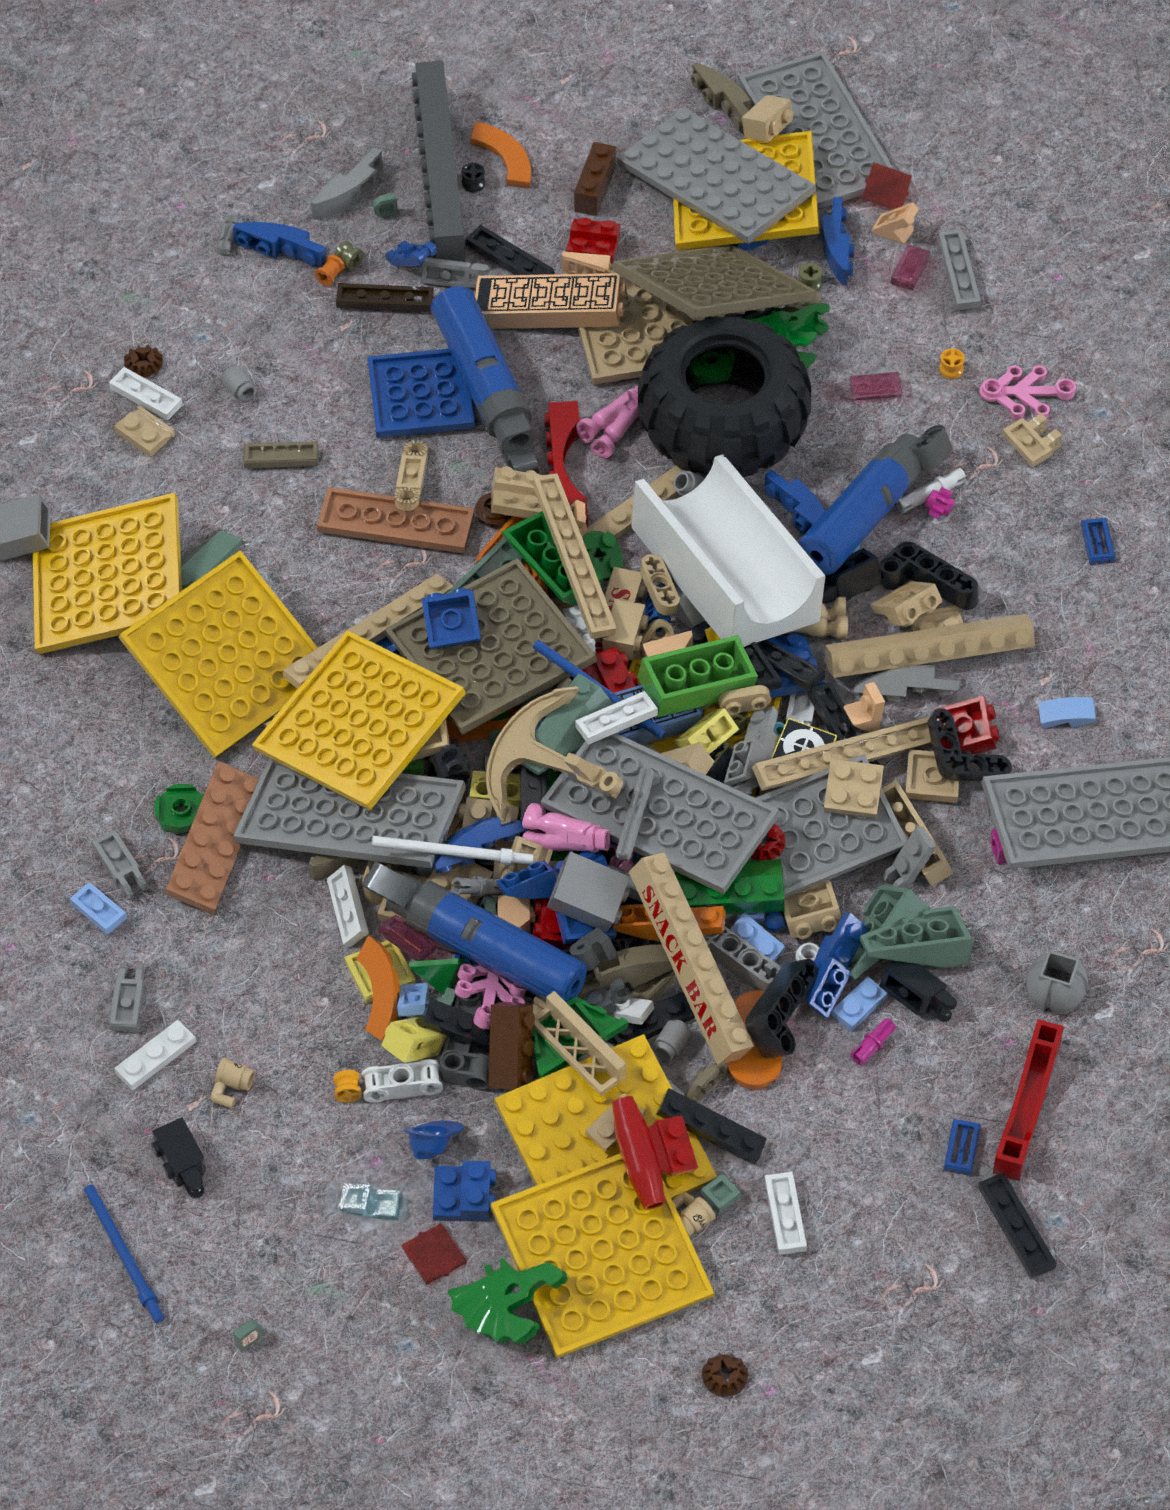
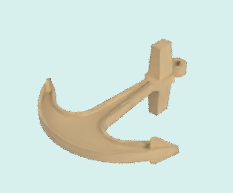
M577 686L554 689L552 692L529 702L507 722L498 735L487 763L486 786L491 804L500 818V822L506 820L508 813L507 777L513 768L523 762L534 763L577 776V780L583 785L590 786L615 799L618 797L623 786V780L615 772H608L603 767L587 762L572 753H568L565 757L536 741L535 729L538 722L545 715L563 704H569L579 692Z

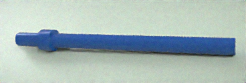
M539 639L533 645V649L575 678L580 673L601 686L613 704L622 701L620 697ZM650 719L636 724L640 729L645 728L659 739L666 731Z
M92 1184L88 1185L84 1191L139 1293L137 1297L143 1307L147 1308L154 1323L162 1322L165 1317L157 1304L158 1298L154 1290L149 1288L95 1186Z

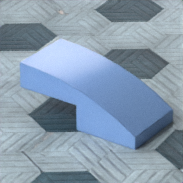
M1068 697L1038 702L1040 721L1044 729L1069 723L1071 728L1097 722L1093 698Z

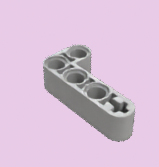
M725 925L723 934L703 935L714 960L755 990L765 991L781 969L778 964Z

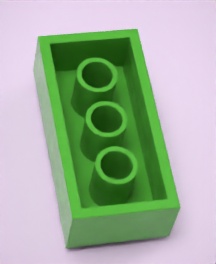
M738 635L642 658L637 677L644 691L658 708V715L656 716L658 718L718 703L719 696L726 691L755 686L758 675Z

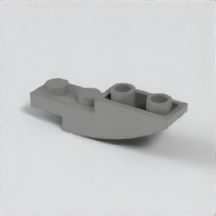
M374 147L368 154L362 157L354 169L348 172L347 176L338 173L333 179H330L325 188L311 200L312 218L318 220L336 214L352 206L370 193L377 186L376 174L383 167L382 151Z
M932 665L904 666L882 671L863 679L854 685V692L859 693V697L863 696L865 684L875 682L881 695H885L887 700L898 701L901 696L906 697L907 687H912L911 691L927 692V688L938 689L937 693L953 695V690L959 691L960 680L953 677L934 676L935 667Z
M773 706L752 712L744 741L735 744L724 784L729 786L754 777L755 774L752 766L758 762L771 759L779 737L773 732L779 712Z

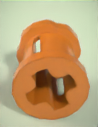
M331 254L326 258V263L323 267L315 271V277L321 284L331 286L338 273H343L346 269L345 264L341 258Z

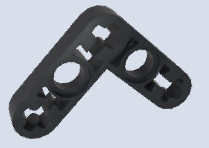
M943 708L936 709L928 719V729L937 768L943 778L957 781H982L983 776L1002 775L1011 772V762L1005 756L962 754L953 715ZM940 740H947L952 748L947 749L943 747ZM969 763L977 764L980 772L973 771Z

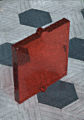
M873 162L869 176L865 179L866 186L862 199L893 210L902 207L905 197L909 195L908 188L912 175Z
M442 1223L424 1233L420 1231L418 1236L401 1245V1248L426 1285L442 1276H449V1272L467 1263Z

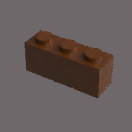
M593 142L574 191V212L592 216L598 215L616 168V146Z
M501 1002L491 1005L488 1087L515 1090L532 1082V1054L534 1051L532 1037L535 1023L533 1005L513 1002Z

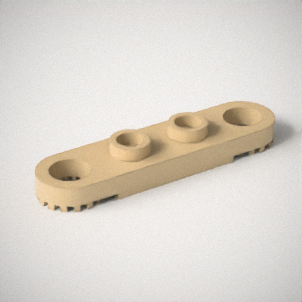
M413 440L412 443L409 441L403 447L394 494L395 506L403 511L414 510L420 504L428 460V446H426V443L423 444V441L419 442L417 440L415 442ZM410 498V501L407 500L408 502H406V500L403 501V499Z

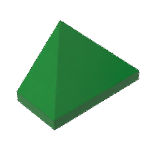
M459 958L409 962V968L444 995L447 987L452 988L459 980L457 974L462 964H469V962Z

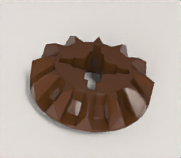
M149 344L146 347L138 345L137 349H129L128 355H124L125 368L143 378L156 374L163 365L162 354L159 353L157 348L152 349ZM139 358H147L148 362H145L143 360L139 362Z
M491 493L483 495L475 505V514L478 516L479 522H485L487 527L490 524H495L499 527L501 523H506L512 517L497 513L491 514Z
M719 1352L717 1356L709 1357L702 1369V1381L705 1387L711 1393L721 1397L738 1394L746 1386L748 1380V1369L744 1365L742 1358L738 1359L732 1353L722 1355ZM722 1366L726 1368L727 1372H733L729 1374L728 1383L723 1375H718L721 1373Z

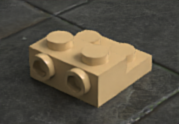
M508 466L502 468L495 467L491 490V513L529 518L541 512L542 508L532 482L533 477L543 475H539L532 470L521 472L515 471Z
M910 581L872 603L871 608L874 614L885 615L890 624L907 627L913 624L918 616L927 615L935 611L936 607L943 601L935 584Z
M467 797L466 804L460 803L458 819H463L462 829L488 817H498L490 800ZM507 805V817L501 824L517 820L519 807ZM501 838L495 840L496 845L483 849H511L514 840L504 841Z
M830 880L784 898L785 911L783 912L791 939H806L812 933L823 930L832 932L836 929L841 919L840 909Z

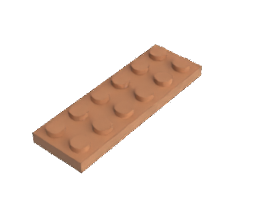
M328 487L317 523V532L465 554L475 516V508L420 500V504L416 509L403 511L395 506L394 496Z
M220 761L217 762L163 894L210 914L214 913L241 847L240 843L235 842L233 835L258 784L259 778Z

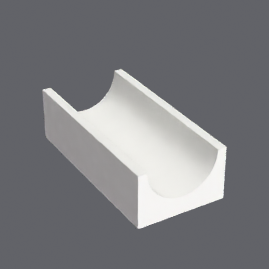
M724 455L714 457L709 474L698 487L677 499L661 500L645 479L635 481L631 528L652 554L658 555L663 559L671 578L720 639L738 635L743 647L751 645L752 642L757 643L820 622L825 583L824 573Z

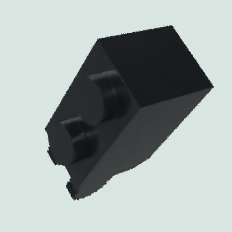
M862 548L852 553L834 574L825 575L822 603L832 602L838 597H846V601H849L852 597L881 584L878 557Z
M448 744L441 748L440 753L434 754L429 758L427 775L429 777L464 781L466 786L467 779L470 778L468 770L471 769L467 754L462 755L460 747H456L455 744Z
M895 961L886 967L879 985L880 988L916 1015L924 1016L929 1013L943 1022L951 1019L952 1013L950 1010L956 1007L957 1001L946 991L947 985L920 964Z
M183 1117L152 1130L154 1142H151V1147L157 1158L162 1157L165 1164H162L167 1178L169 1180L173 1178L177 1187L184 1185L187 1193L193 1199L200 1198L205 1191L202 1184V1176L206 1170L203 1161L204 1156Z

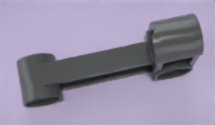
M482 991L471 994L470 996L475 997L473 999L457 996L455 1008L473 1015L483 1004ZM447 1036L443 1054L440 1058L443 1081L450 1085L486 1090L489 1084V1056L470 1053L472 1045ZM450 1066H457V1068H455V1069H450V1068H448V1067H450Z

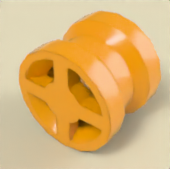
M955 348L944 350L940 357V374L946 379H957L963 374L965 356L962 351Z
M342 1070L334 1074L333 1084L337 1087L334 1090V1095L337 1101L349 1103L361 1098L362 1092L358 1086L360 1074L357 1071Z

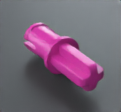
M886 1018L871 1034L866 1033L861 1044L850 1053L852 1060L858 1065L864 1066L877 1050L880 1051L883 1048L882 1043L896 1029V1025Z

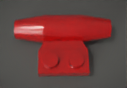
M633 1096L619 1098L612 1102L616 1139L629 1181L644 1210L658 1208L665 1204L662 1173L674 1176L695 1172L698 1169L683 1116L657 1120L648 1128Z

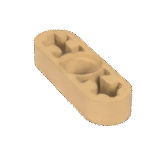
M654 554L644 556L641 561L640 573L655 609L662 615L670 616L675 614L678 610L680 598L663 559ZM661 582L665 584L666 587H657L653 583Z

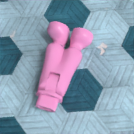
M638 385L634 389H628L608 406L596 412L592 419L583 418L577 423V432L585 443H589L600 431H603V434L590 445V449L595 454L604 458L610 457L615 452L614 443L621 440L631 424L639 417Z
M531 803L525 811L522 825L523 828L530 830L523 834V838L540 844L547 850L593 853L599 850H609L610 831L602 829L600 825L574 819L560 813L551 812L546 814L544 807L539 803Z

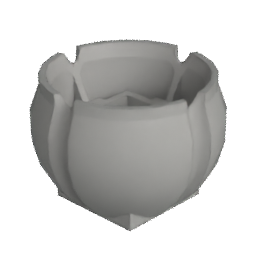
M1048 950V953L1039 956L1029 967L1026 977V988L1033 1004L1042 1011H1045L1047 1008L1051 1009L1052 1014H1065L1074 1010L1084 999L1089 983L1086 969L1080 959L1071 954L1064 955L1062 951ZM1047 969H1056L1072 974L1069 983L1045 976Z

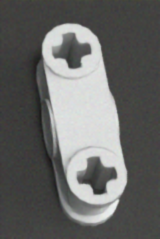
M427 1059L413 1063L368 1067L361 1073L366 1089L363 1097L367 1102L377 1103L391 1099L436 1095L443 1090V1084L439 1080L440 1062ZM402 1079H406V1080H407V1081H405V1082H403V1083H398L399 1080H402Z

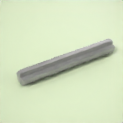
M643 767L639 771L616 850L617 858L627 861L631 858L654 779V771L651 768Z

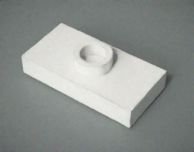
M630 997L626 1001L614 1004L616 1010L608 1015L619 1020L622 1017L628 1023L642 1025L654 1009L653 1001Z

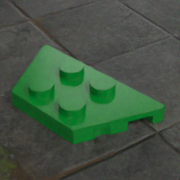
M577 996L566 1002L604 1042L628 1028V1021L625 1018L621 1017L619 1020L606 1014L605 1009L592 1006ZM550 1015L540 1022L545 1028L557 1027V1022ZM533 1028L532 1039L540 1079L557 1072L568 1065V1063ZM559 1035V1043L562 1046L574 1047L575 1040L571 1036ZM577 1054L576 1059L580 1058L584 1054Z

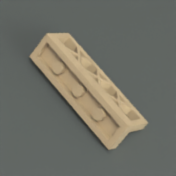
M555 991L546 997V1008L535 1015L533 1028L600 1096L604 1095L626 1078V1063ZM550 1015L557 1022V1027L545 1028L540 1022ZM559 1035L571 1036L575 1040L574 1047L562 1046L559 1043ZM577 1054H589L593 1058L592 1065L580 1064L576 1060ZM595 1072H605L611 1079L601 1086L595 1080L594 1075Z

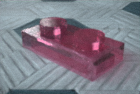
M907 244L891 276L890 284L913 291L930 258V251Z
M898 372L850 376L849 383L853 401L902 396Z
M395 914L380 924L378 933L416 961H422L435 952L437 944L424 934L407 926L405 920Z

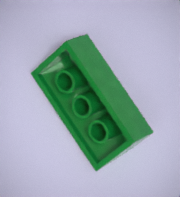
M543 511L502 531L503 537L562 602L574 606L578 605ZM593 566L602 589L604 577Z
M782 859L747 861L725 894L674 871L690 908L724 906L726 915L785 911Z

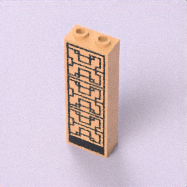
M617 273L478 276L475 298L490 329L619 327L620 317H624L625 305L622 300L627 297V285L622 282L621 275Z

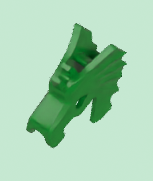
M815 303L792 313L772 311L770 315H763L761 318L743 320L759 321L773 328L776 335H782L784 338H787L795 348L798 346L807 347L815 341L817 334L822 335L828 331V324L820 318V315L827 313L830 310V306L826 303ZM797 351L800 361L804 362L806 368L814 363L816 359L815 354Z
M501 1258L499 1259L501 1263L500 1269L494 1271L491 1264L485 1265L486 1277L474 1283L448 1290V1295L452 1300L451 1311L463 1317L466 1328L477 1331L478 1334H484L486 1337L491 1336L495 1342L500 1341L502 1345L510 1339L514 1343L518 1342L520 1345H524L537 1334L540 1324L515 1316L514 1310L532 1301L535 1291L543 1285L547 1284L553 1288L562 1286L567 1282L568 1275L562 1269L548 1262L523 1271H517L510 1266L506 1259ZM520 1286L518 1293H512L516 1287Z

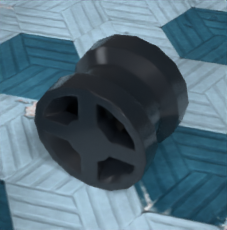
M474 162L464 165L461 171L463 188L472 193L483 190L485 187L484 167Z

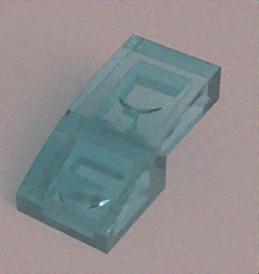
M344 1184L339 1209L345 1213L367 1218L398 1220L403 1194L400 1190H374L371 1184Z

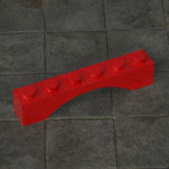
M578 401L548 402L549 412L544 413L545 428H550V432H545L546 447H551V451H547L548 466H553V470L549 471V475L558 473L569 505L576 500L585 503V523L588 527L587 498L572 484L564 466L570 447L579 437L576 428L577 423L580 421Z
M1037 1019L1017 1093L995 1156L993 1174L997 1175L1004 1172L1007 1178L1020 1181L1061 1046L1064 1026Z

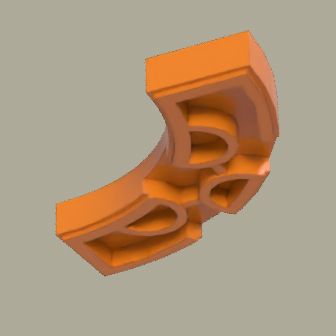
M475 122L470 138L471 144L488 149L502 158L508 174L507 185L530 188L531 165L528 155L520 143L499 128Z
M368 935L356 958L366 969L373 991L372 1010L365 1030L383 1041L386 1028L391 1022L397 1020V994L400 993L398 972L394 970L391 961V955L377 939Z

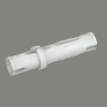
M958 468L947 475L934 478L933 482L901 497L896 503V507L901 514H904L912 508L925 503L932 489L938 492L941 487L951 490L967 481L966 475L961 468Z

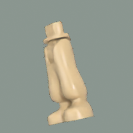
M846 597L836 598L831 609H827L825 604L822 603L820 622L791 632L804 633L820 638L832 636L839 640H846L848 633Z

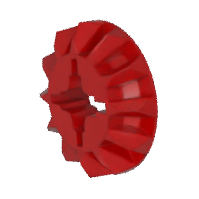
M772 825L767 833L768 840H771V842H766L763 849H761L759 844L751 858L757 861L774 860L781 855L785 848L786 840L785 833H783L779 825Z

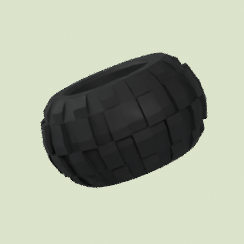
M726 315V317L719 318L709 316L705 317L704 320H694L692 325H682L665 335L663 342L658 347L655 346L650 352L638 383V413L645 431L648 432L654 447L662 455H665L667 459H673L675 465L683 470L703 473L706 476L712 468L714 457L724 455L742 477L757 473L759 468L768 469L786 456L791 446L795 447L807 427V419L811 412V382L803 361H800L795 346L782 335H776L773 328L759 321L743 320L741 316ZM728 350H733L735 367L731 378L727 381L698 384L687 371L689 363L693 359L701 357L706 351H715L718 354H728ZM710 357L707 358V363H715L712 362ZM712 384H734L748 388L757 394L742 402L721 404L704 400L692 391Z

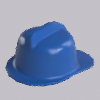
M442 1120L424 1123L415 1127L404 1128V1131L409 1133L410 1148L413 1150L414 1157L416 1159H431L445 1152L450 1136L463 1131L464 1125L455 1121Z

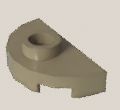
M714 1063L706 1069H700L696 1073L694 1083L686 1097L699 1103L728 1074L727 1068L722 1064L717 1066Z

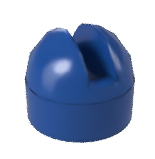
M780 911L766 914L764 919L765 926L769 931L777 932L786 929Z

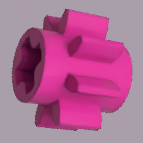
M943 487L940 488L939 492L932 489L924 505L930 508L928 515L939 519L941 515L947 517L955 503V500L950 498L952 492Z

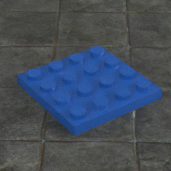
M449 349L367 356L377 438L475 429L471 394Z

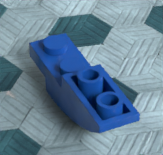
M833 197L832 215H822V245L831 271L842 285L847 286L848 276H853V262H850L849 258H854V244L850 243V234L845 233L846 225H841V222H846L847 207H842L843 197Z
M269 222L235 223L233 226L235 243L255 250L262 255L276 259L280 253H283L288 257L296 258L318 268H322L326 263L325 246L310 241L308 231Z
M773 470L765 474L764 491L766 494L780 502L788 512L794 513L793 525L798 531L806 533L825 512L822 504L799 479L796 478L789 483Z
M488 817L466 826L448 838L443 844L488 848L496 845L495 840L501 838L504 841L514 840L516 836H519L520 832L527 831L528 829L523 828V820H514L501 824L499 817ZM438 854L432 869H425L436 870L438 874L452 870L451 865L459 863L460 866H465L476 861L475 858Z
M584 851L580 853V856L608 867L605 857L599 851L596 853ZM545 860L531 863L526 869L506 874L502 879L496 881L497 886L506 896L528 899L551 897L563 861L558 862L552 868Z
M844 913L832 935H825L814 960L818 975L816 981L806 994V1004L823 1018L829 1017L849 979L851 972L847 968L861 943L860 935L865 934L868 929L851 913Z

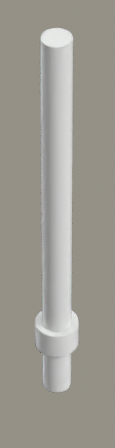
M381 836L372 837L371 846L493 860L499 861V864L511 865V863L530 865L533 863V854L512 852V849L506 848L491 850Z

